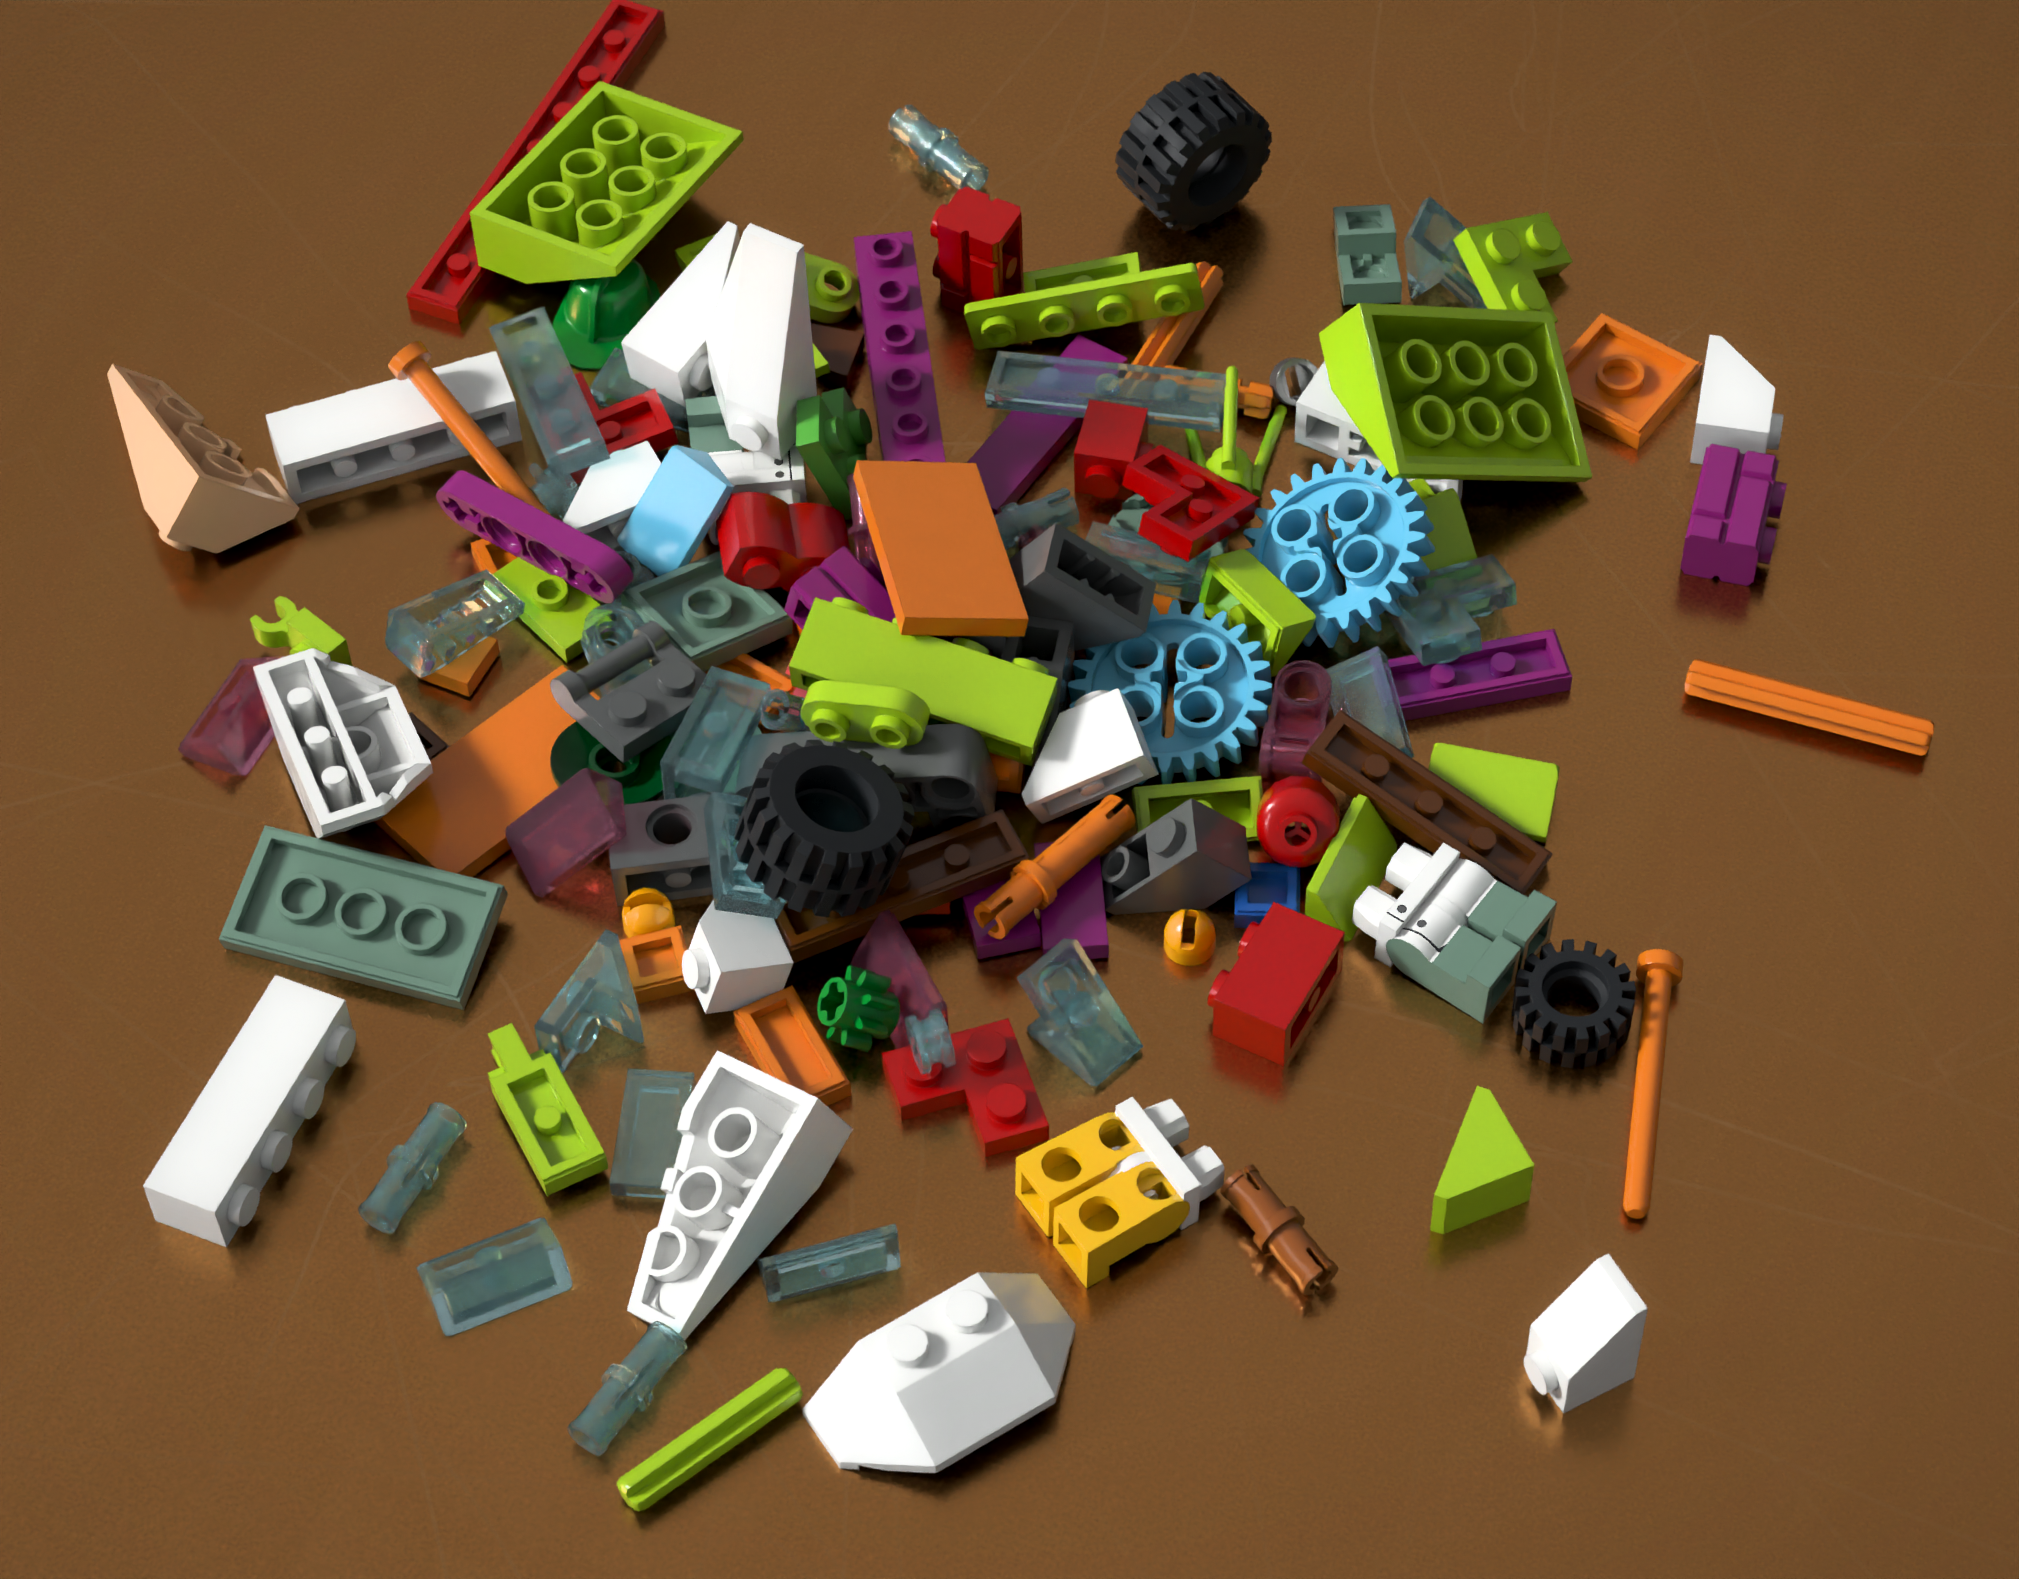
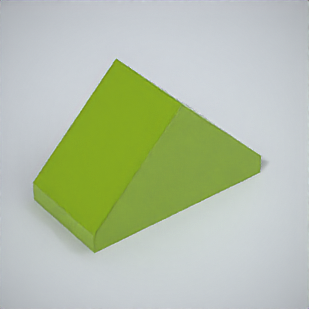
M1480 1086L1476 1087L1434 1194L1431 1231L1445 1234L1530 1200L1534 1163L1490 1089Z

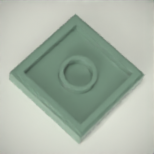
M720 551L621 593V609L639 627L650 620L660 624L667 633L670 643L703 672L735 659V657L742 653L746 654L790 635L793 630V619L765 589L741 586L724 577Z

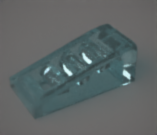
M486 569L390 609L385 643L390 652L419 678H422L446 666L523 614L525 603ZM478 597L488 607L483 609L474 600ZM457 611H459V612H460L463 616H465V617L462 618V617L457 613Z

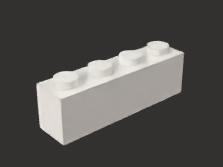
M496 351L432 368L495 447L522 440L516 401ZM397 378L265 415L282 477L289 496L296 504L471 455L409 378L401 381Z
M277 975L274 976L143 1185L155 1221L227 1247L239 1226L244 1227L252 1220L259 1204L262 1188L272 1172H279L284 1167L292 1149L293 1137L304 1119H311L317 1113L323 1100L324 1086L337 1066H344L354 1050L356 1032L353 1029L345 999Z

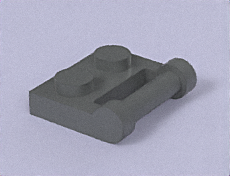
M651 620L635 629L632 634L633 638L578 672L575 673L567 670L550 682L551 692L560 707L623 763L720 704L721 686L672 645L667 633L660 624ZM644 660H647L653 666L599 700L590 695L594 690Z

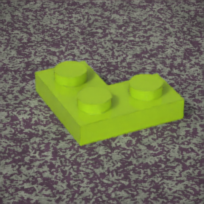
M1548 212L1469 227L1453 239L1487 309L1552 312L1554 323L1558 322L1537 278L1559 274L1573 261Z

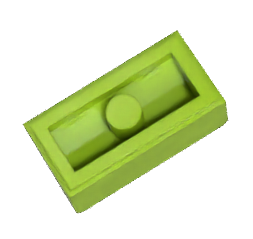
M1239 549L1209 558L1199 599L1200 603H1204L1205 614L1212 619L1222 610L1226 611L1229 630L1244 623L1247 626L1248 641H1260L1262 644L1263 661H1269L1271 677L1278 675L1312 629L1316 620L1315 613L1249 551Z
M1434 744L1429 764L1430 771L1532 840L1546 843L1557 794L1560 772L1558 765L1451 744Z
M1261 776L1134 787L1132 790L1137 833L1192 798L1245 826L1247 842L1259 841L1257 837V811L1263 797Z
M1358 794L1357 798H1353L1340 823L1338 834L1332 838L1306 888L1305 915L1345 932L1344 942L1352 940L1358 929L1352 923L1355 902L1368 886L1373 885L1379 888L1386 874L1387 866L1393 855L1397 852V844L1394 837L1368 797Z

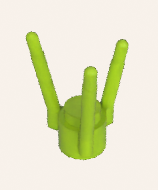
M1229 366L1226 370L1222 447L1216 449L1212 453V457L1206 462L1201 439L1199 438L1197 427L1193 423H1188L1185 426L1187 443L1192 462L1260 497L1262 495L1263 476L1281 431L1287 408L1282 404L1275 408L1253 464L1249 460L1247 453L1236 447L1238 369L1235 366Z

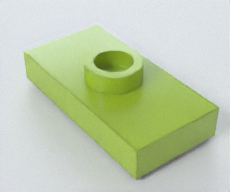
M519 557L488 577L493 593L566 663L615 630L613 616L593 597L567 584L563 578L550 575Z

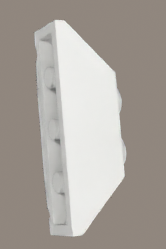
M315 648L253 667L283 761L316 838L321 839L379 820L433 773L430 759L395 685L354 666L331 661L330 655Z
M977 1272L859 1340L802 1409L803 1416L840 1469H859L860 1466L886 1471L937 1473L1055 1404L1070 1346L1076 1332V1324L1038 1274Z

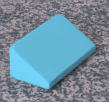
M675 445L670 448L620 532L617 542L626 552L658 576L685 566L691 561L733 491L734 486L707 452Z

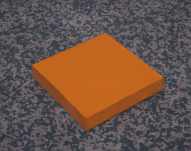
M1603 313L1597 317L1563 356L1578 420L1636 450H1639L1701 378L1703 363Z

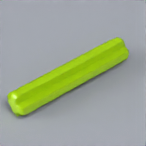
M787 1368L774 1369L620 1477L617 1487L624 1501L634 1511L646 1510L800 1401L803 1392L796 1378Z

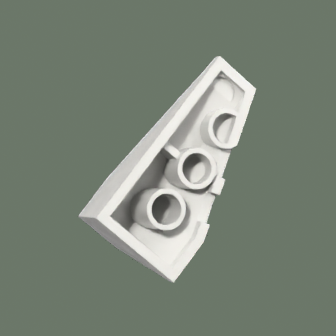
M750 223L743 231L706 335L710 376L729 438L737 441L748 450L760 451L782 460L796 442L797 401L817 396L804 245Z
M718 1050L682 1109L677 1130L683 1136L674 1168H666L661 1190L667 1195L657 1228L648 1233L627 1311L683 1342L820 1187L853 1131V1128L819 1098Z

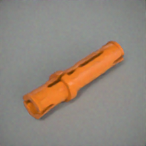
M1108 794L1101 800L1099 805L1032 861L1022 860L1010 872L1011 879L985 901H981L974 907V915L981 928L983 929L995 919L997 924L987 934L995 939H1003L1009 933V930L1035 908L1045 909L1057 897V889L1124 832H1128L1135 826V816L1129 805H1125L1118 813L1114 814L1112 810L1123 799L1114 794Z

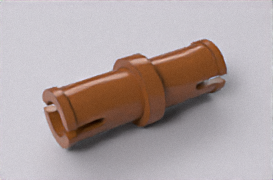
M1254 1165L1245 1166L1244 1172L1247 1178L1240 1169L1237 1170L1224 1182L1220 1193L1226 1200L1230 1201L1255 1232L1254 1243L1263 1253H1272L1298 1284L1299 1290L1305 1296L1314 1293L1315 1288L1311 1285L1312 1283H1314L1318 1291L1321 1290L1335 1277L1339 1267L1333 1260L1328 1258L1304 1229L1305 1218L1295 1206H1285L1261 1177L1260 1171Z

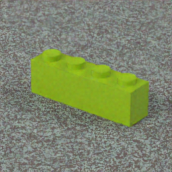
M815 597L789 664L792 686L808 691L810 685L817 681L832 680L902 688L916 694L926 702L930 709V718L927 725L961 724L971 727L981 734L990 753L1032 766L1057 698L1058 678L1050 676L1049 670L1046 667L1025 658H1014L1011 663L990 656L986 647L965 638H954L951 643L933 636L901 635L896 618L889 622L868 615L869 611L866 607L850 599L835 597L832 602Z

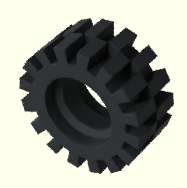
M1574 939L1562 940L1561 952H1556L1550 942L1541 946L1540 958L1531 953L1525 959L1524 969L1519 968L1512 1007V1016H1514L1513 1027L1516 1035L1524 1033L1522 1044L1529 1052L1538 1045H1541L1539 1059L1547 1063L1551 1062L1555 1053L1563 1056L1561 1067L1573 1068L1574 1057L1582 1056L1584 1067L1596 1065L1598 1052L1605 1060H1608L1615 1055L1616 1045L1622 1047L1627 1040L1635 1004V981H1629L1631 971L1625 963L1615 967L1617 955L1611 950L1607 949L1601 957L1595 955L1597 943L1586 941L1584 951L1574 950ZM1561 991H1578L1592 997L1598 1003L1599 1009L1587 1016H1569L1552 1008L1549 1005L1548 998L1552 994Z

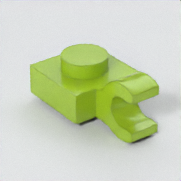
M278 596L274 600L277 614L282 619L279 622L266 623L257 615L250 618L256 640L266 647H291L290 655L315 648L330 655L331 661L353 666L347 640L305 607L298 611L295 604L286 597Z

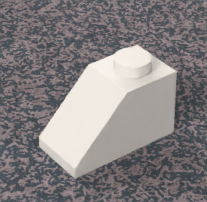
M1709 335L1690 463L1703 464L1706 447H1709L1711 444L1737 448L1742 454H1745L1747 451L1766 454V449L1778 450L1784 414L1772 413L1775 387L1722 336Z
M645 441L630 448L615 451L607 457L592 462L562 522L600 541L618 554L624 552L625 550L617 542V538L661 465L649 442Z
M1119 688L1110 692L1107 690L1090 692L1080 697L1075 702V707L1059 713L1022 792L1025 805L1041 824L1098 801L1108 794H1114L1158 775L1135 711Z
M748 864L735 866L699 920L689 950H686L682 957V972L685 983L690 989H695L705 1014L737 1010L784 989L794 963L758 883H753L745 873Z
M1609 1254L1598 1258L1530 1326L1527 1353L1524 1357L1526 1373L1536 1390L1543 1395L1549 1393L1563 1414L1635 1377L1648 1308Z

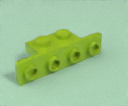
M1138 252L1024 272L1025 293L967 303L964 306V312L974 348L981 350L1048 337H1060L1066 334L1098 328L1120 326L1126 323L1165 316H1177L1183 313L1202 310L1205 305L1196 264L1187 263L1142 272Z

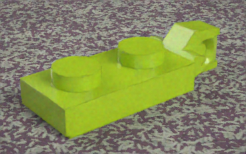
M512 1023L488 1033L493 1047L491 1052L499 1067L487 1073L492 1093L547 1196L608 1169L605 1152L551 1052L545 1054L543 1049L529 1054Z

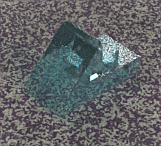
M1431 197L1422 202L1404 240L1409 295L1414 299L1440 282L1469 308L1487 309L1453 241L1466 227Z
M607 929L534 1025L539 1050L543 1049L545 1054L551 1052L560 1071L563 1073L578 1053L584 1054L591 1048L599 1033L600 1025L638 1043H643L644 1041L639 1009L619 938L616 933Z
M1077 939L1061 940L1017 977L1020 985L1040 1015L1039 1018L1026 1028L1031 1037L1090 1086H1098L1143 1047Z

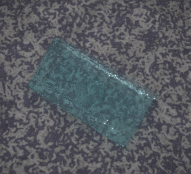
M1095 521L1092 522L1085 539L1087 542L1155 582L1156 588L1154 593L1198 604L1212 550L1207 549L1187 562L1180 557L1166 554L1161 550L1160 546L1138 535L1136 531Z
M545 1218L535 1219L419 1264L416 1267L439 1325L446 1336H453L568 1291L573 1284L561 1245Z
M895 1223L757 1259L758 1269L768 1302L784 1300L898 1269V1267H901L898 1231Z

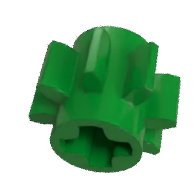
M849 965L847 966L845 979L840 977L830 979L822 988L817 1004L820 1022L830 1026L826 1035L827 1040L842 1043L846 1047L869 1052L872 1046V1038L884 1040L889 1037L895 1030L900 1016V1002L897 995L887 991L892 981L891 978Z

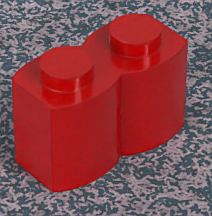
M736 492L731 493L716 520L724 577L745 587L754 589L782 587L790 592L795 581L814 567H819L825 559L844 546L850 550L844 515L840 511L823 504L809 502L787 504L782 499L766 493Z

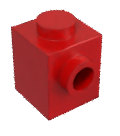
M1089 399L1074 450V489L1076 493L1128 500L1136 494L1122 486L1127 465L1155 448L1154 443L1148 442V408Z

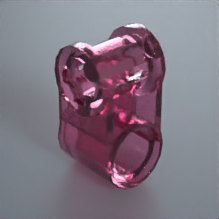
M1308 660L1294 661L1286 664L1279 670L1275 679L1269 719L1265 721L1258 776L1269 778L1271 773L1274 772L1307 776L1323 783L1321 776L1302 764L1306 752L1330 723L1331 677L1327 670L1318 663Z

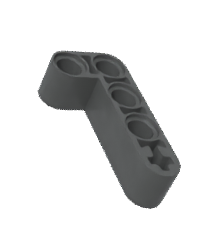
M961 724L927 725L923 738L919 743L900 749L887 748L878 743L848 740L840 742L848 744V750L858 754L860 750L873 756L872 762L878 766L885 764L895 773L892 779L893 782L904 784L909 793L906 803L913 805L914 812H928L936 834L995 812L998 777L985 740L979 732L971 727ZM811 731L766 733L753 735L746 739L742 746L734 793V803L740 811L743 810L759 768H762L768 756L773 752L780 754L783 746L795 742L804 747L807 740L820 738L816 737ZM820 739L824 745L832 746L833 742Z

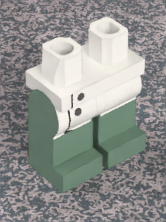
M717 396L685 399L691 448L707 452L734 486L731 493L760 492L778 497L787 504L807 502L806 464L796 448V442L782 460L760 451L745 452L744 447L737 441L729 438ZM721 511L708 531L710 540L714 545H719L716 520Z
M1404 842L1391 858L1385 876L1387 882L1404 892L1396 899L1373 885L1368 886L1355 902L1352 923L1377 940L1374 958L1389 967L1394 964L1405 975L1483 1024L1514 985L1519 968L1524 969L1525 959L1531 953L1537 955L1541 950V946L1545 945L1550 939L1557 901L1536 890L1529 897L1495 880L1486 869L1477 863L1467 859H1459L1460 852L1445 843L1432 856Z

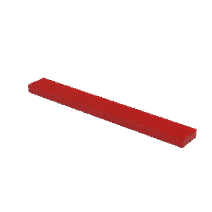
M628 0L611 1L406 294L409 309L458 325L462 323L496 273L478 265L470 212L598 81L623 88L664 28V11Z

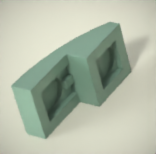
M1391 205L1333 207L1335 247L1343 305L1401 302L1402 280L1396 256V229Z

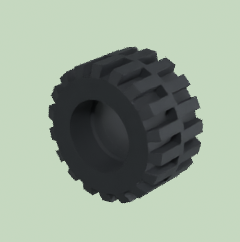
M1202 72L1198 76L1195 73L1185 75L1179 82L1174 80L1165 85L1161 92L1157 95H1152L1146 101V105L1139 112H1136L1130 121V127L1121 137L1119 143L1122 147L1116 153L1115 163L1119 166L1116 172L1123 185L1163 224L1176 231L1180 228L1184 231H1190L1199 225L1204 227L1212 223L1220 215L1224 216L1239 200H1242L1248 194L1253 183L1259 179L1263 172L1262 166L1268 161L1271 151L1268 147L1272 142V133L1268 130L1270 125L1266 119L1220 76H1214L1210 72Z
M820 739L807 740L804 747L793 742L783 746L780 754L773 752L765 759L762 768H759L735 829L734 839L739 841L736 848L739 862L748 864L745 871L747 876L753 883L762 882L765 885L763 893L775 901L780 897L789 902L787 908L800 913L802 908L813 910L814 916L829 917L831 911L836 910L843 917L855 914L858 906L866 910L875 904L878 896H883L887 890L914 828L911 826L915 817L913 805L906 803L909 793L904 784L893 782L892 779L895 773L885 764L878 766L872 762L873 756L863 750H860L858 754L848 750V744L836 741L833 742L832 746H827Z

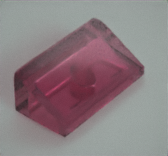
M283 656L240 659L180 743L179 752L185 757L233 775L246 776L249 774L275 736L253 667L282 658Z
M582 769L506 827L507 841L535 895L543 898L626 836L622 783L592 769Z
M889 910L880 913L855 952L851 965L891 978L892 981L887 991L895 993L900 1002L899 1020L895 1030L890 1035L896 1049L949 1035L947 1004L894 913H890Z

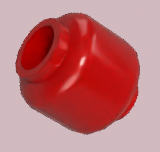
M1291 776L1275 782L1264 793L1258 806L1257 837L1262 849L1274 861L1288 867H1308L1320 862L1332 838L1339 832L1340 808L1335 795L1322 782L1307 776ZM1295 822L1294 826H1289V824Z

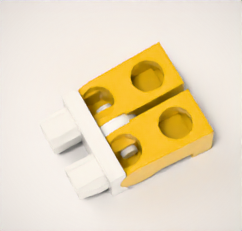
M1131 1097L1116 1105L1115 1112L1100 1115L1016 1157L1015 1194L1048 1238L1053 1236V1245L1086 1289L1108 1277L1109 1266L1147 1243H1155L1166 1238L1178 1227L1183 1230L1197 1222L1200 1201L1209 1197L1224 1184V1165L1210 1147L1204 1145L1182 1158L1172 1148L1187 1140L1189 1136V1124L1185 1114L1172 1098L1142 1109L1137 1101Z

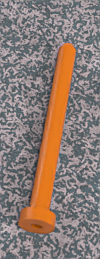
M416 341L401 349L388 365V368L400 381L410 379L499 489L552 516L427 364L431 358V353L421 341Z
M1664 949L1647 950L1642 952L1637 958L1636 977L1645 984L1623 1197V1208L1627 1216L1634 1219L1643 1218L1650 1210L1671 987L1679 984L1683 976V959L1678 954Z

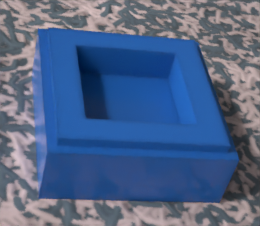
M1250 862L1252 880L1235 890L1234 928H1247L1252 921L1260 924L1273 902L1300 913V867H1288L1281 863Z

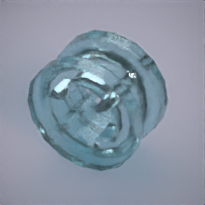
M939 1008L931 1009L929 1016L923 1020L917 1019L915 1015L907 1016L905 1018L907 1036L920 1073L922 1075L931 1073V1067L936 1063H943L946 1068L955 1066L954 1048L941 1010Z

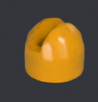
M644 887L633 891L625 899L622 909V921L628 938L675 927L673 906L666 894L658 889Z
M1180 909L1172 914L1164 928V950L1167 956L1172 961L1184 966H1196L1209 960L1216 947V930L1212 919L1201 910ZM1184 929H1195L1194 944L1182 943Z

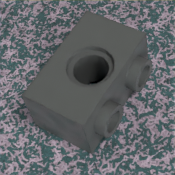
M733 791L714 794L701 792L689 797L605 807L610 866L617 907L623 906L625 899L633 891L644 887L658 889L666 894L669 900L715 895L719 892L735 866L742 864V862H739L736 853L739 841L734 839L737 820Z

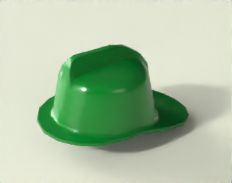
M634 258L617 276L571 280L569 289L552 325L551 339L555 352L565 363L584 370H602L617 366L625 361L621 342L659 300L660 292L656 282L645 274L643 267Z

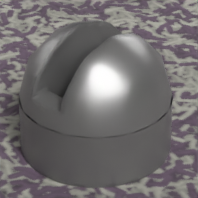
M1287 358L1279 362L1270 374V385L1274 389V396L1284 404L1296 406L1297 400L1318 371L1317 367L1312 362L1301 358ZM1288 368L1293 388L1297 393L1294 396H1290L1285 371Z

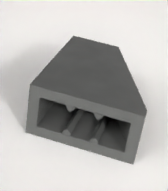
M1055 523L1009 559L1027 615L1074 622V651L1137 638L1146 632L1156 583L1061 525ZM960 636L983 645L988 649L989 654L994 657L1002 658L1006 637Z

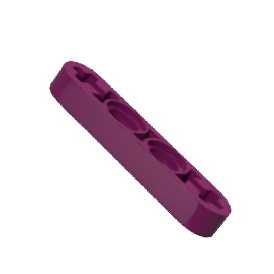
M457 471L436 493V498L441 508L461 527L548 574L563 578L567 584L606 604L613 603L634 580L630 566L612 548L469 472Z

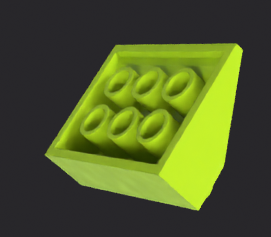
M598 81L470 212L478 265L525 284L617 276L744 141L743 131Z
M1358 303L1318 333L1331 390L1392 478L1586 482L1593 478L1552 312Z

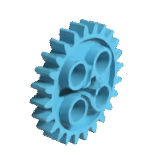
M1338 458L1333 472L1326 474L1319 463L1313 465L1312 480L1306 483L1298 475H1291L1293 491L1286 495L1279 490L1273 489L1270 493L1277 505L1272 510L1256 508L1254 512L1263 524L1261 528L1245 529L1243 535L1253 546L1245 550L1257 558L1315 613L1316 620L1312 629L1302 641L1304 646L1310 647L1317 635H1319L1330 648L1334 647L1338 634L1341 631H1345L1353 643L1358 642L1360 625L1368 623L1376 632L1381 631L1379 617L1381 613L1386 610L1398 617L1402 614L1401 608L1396 602L1400 595L1417 597L1419 592L1410 580L1411 577L1429 575L1430 570L1421 559V556L1435 552L1434 545L1427 537V534L1434 530V525L1425 514L1428 508L1406 479L1392 478L1383 464L1375 471L1367 459L1361 458L1352 471L1343 458ZM1327 510H1328V515H1329V518H1328L1329 527L1331 528V530L1334 532V534H1335V535L1337 536V538H1338V539L1335 540V541H1334V539H1333V537H1332V534L1330 533V531L1327 529V526H1326L1325 513H1326ZM1336 563H1337V565H1338V567H1339V569H1340V572H1341V573L1344 575V577H1345V582H1346L1347 591H1346V593H1345L1344 595H1343V588H1342L1343 579H1342L1341 575L1338 573V571L1335 569V567L1333 566V565H1335Z
M1172 600L1168 614L1159 615L1152 603L1147 629L1141 636L1085 649L1086 660H1074L1073 662L1075 680L1068 682L1071 700L1070 708L1075 707V702L1090 692L1097 690H1107L1110 692L1119 688L1133 707L1136 717H1147V719L1140 721L1139 724L1156 769L1160 773L1162 785L1171 784L1174 773L1180 772L1183 773L1187 782H1196V769L1205 767L1214 777L1220 776L1219 759L1225 757L1236 764L1241 763L1242 757L1239 743L1256 747L1259 743L1257 726L1269 725L1267 705L1273 704L1272 683H1270L1272 681L1269 661H1263L1262 644L1260 641H1248L1247 626L1244 623L1229 630L1228 616L1224 610L1216 614L1210 621L1205 619L1204 603L1199 602L1193 608L1190 615L1181 614L1178 600ZM1175 648L1178 649L1176 658L1178 683L1174 687V734L1170 738H1164L1166 729L1164 703L1168 698L1167 658L1168 651ZM1139 664L1150 665L1146 668L1141 669L1132 668ZM1203 664L1213 665L1206 669L1195 668ZM1199 717L1211 718L1206 722H1190ZM1144 780L1137 784L1143 785L1147 780Z

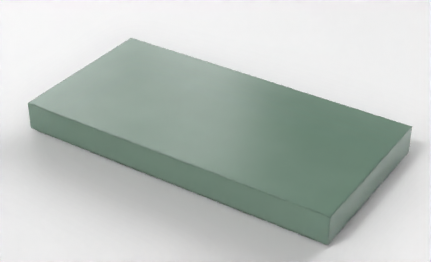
M265 825L220 934L219 941L225 949L464 1010L508 893L504 885Z

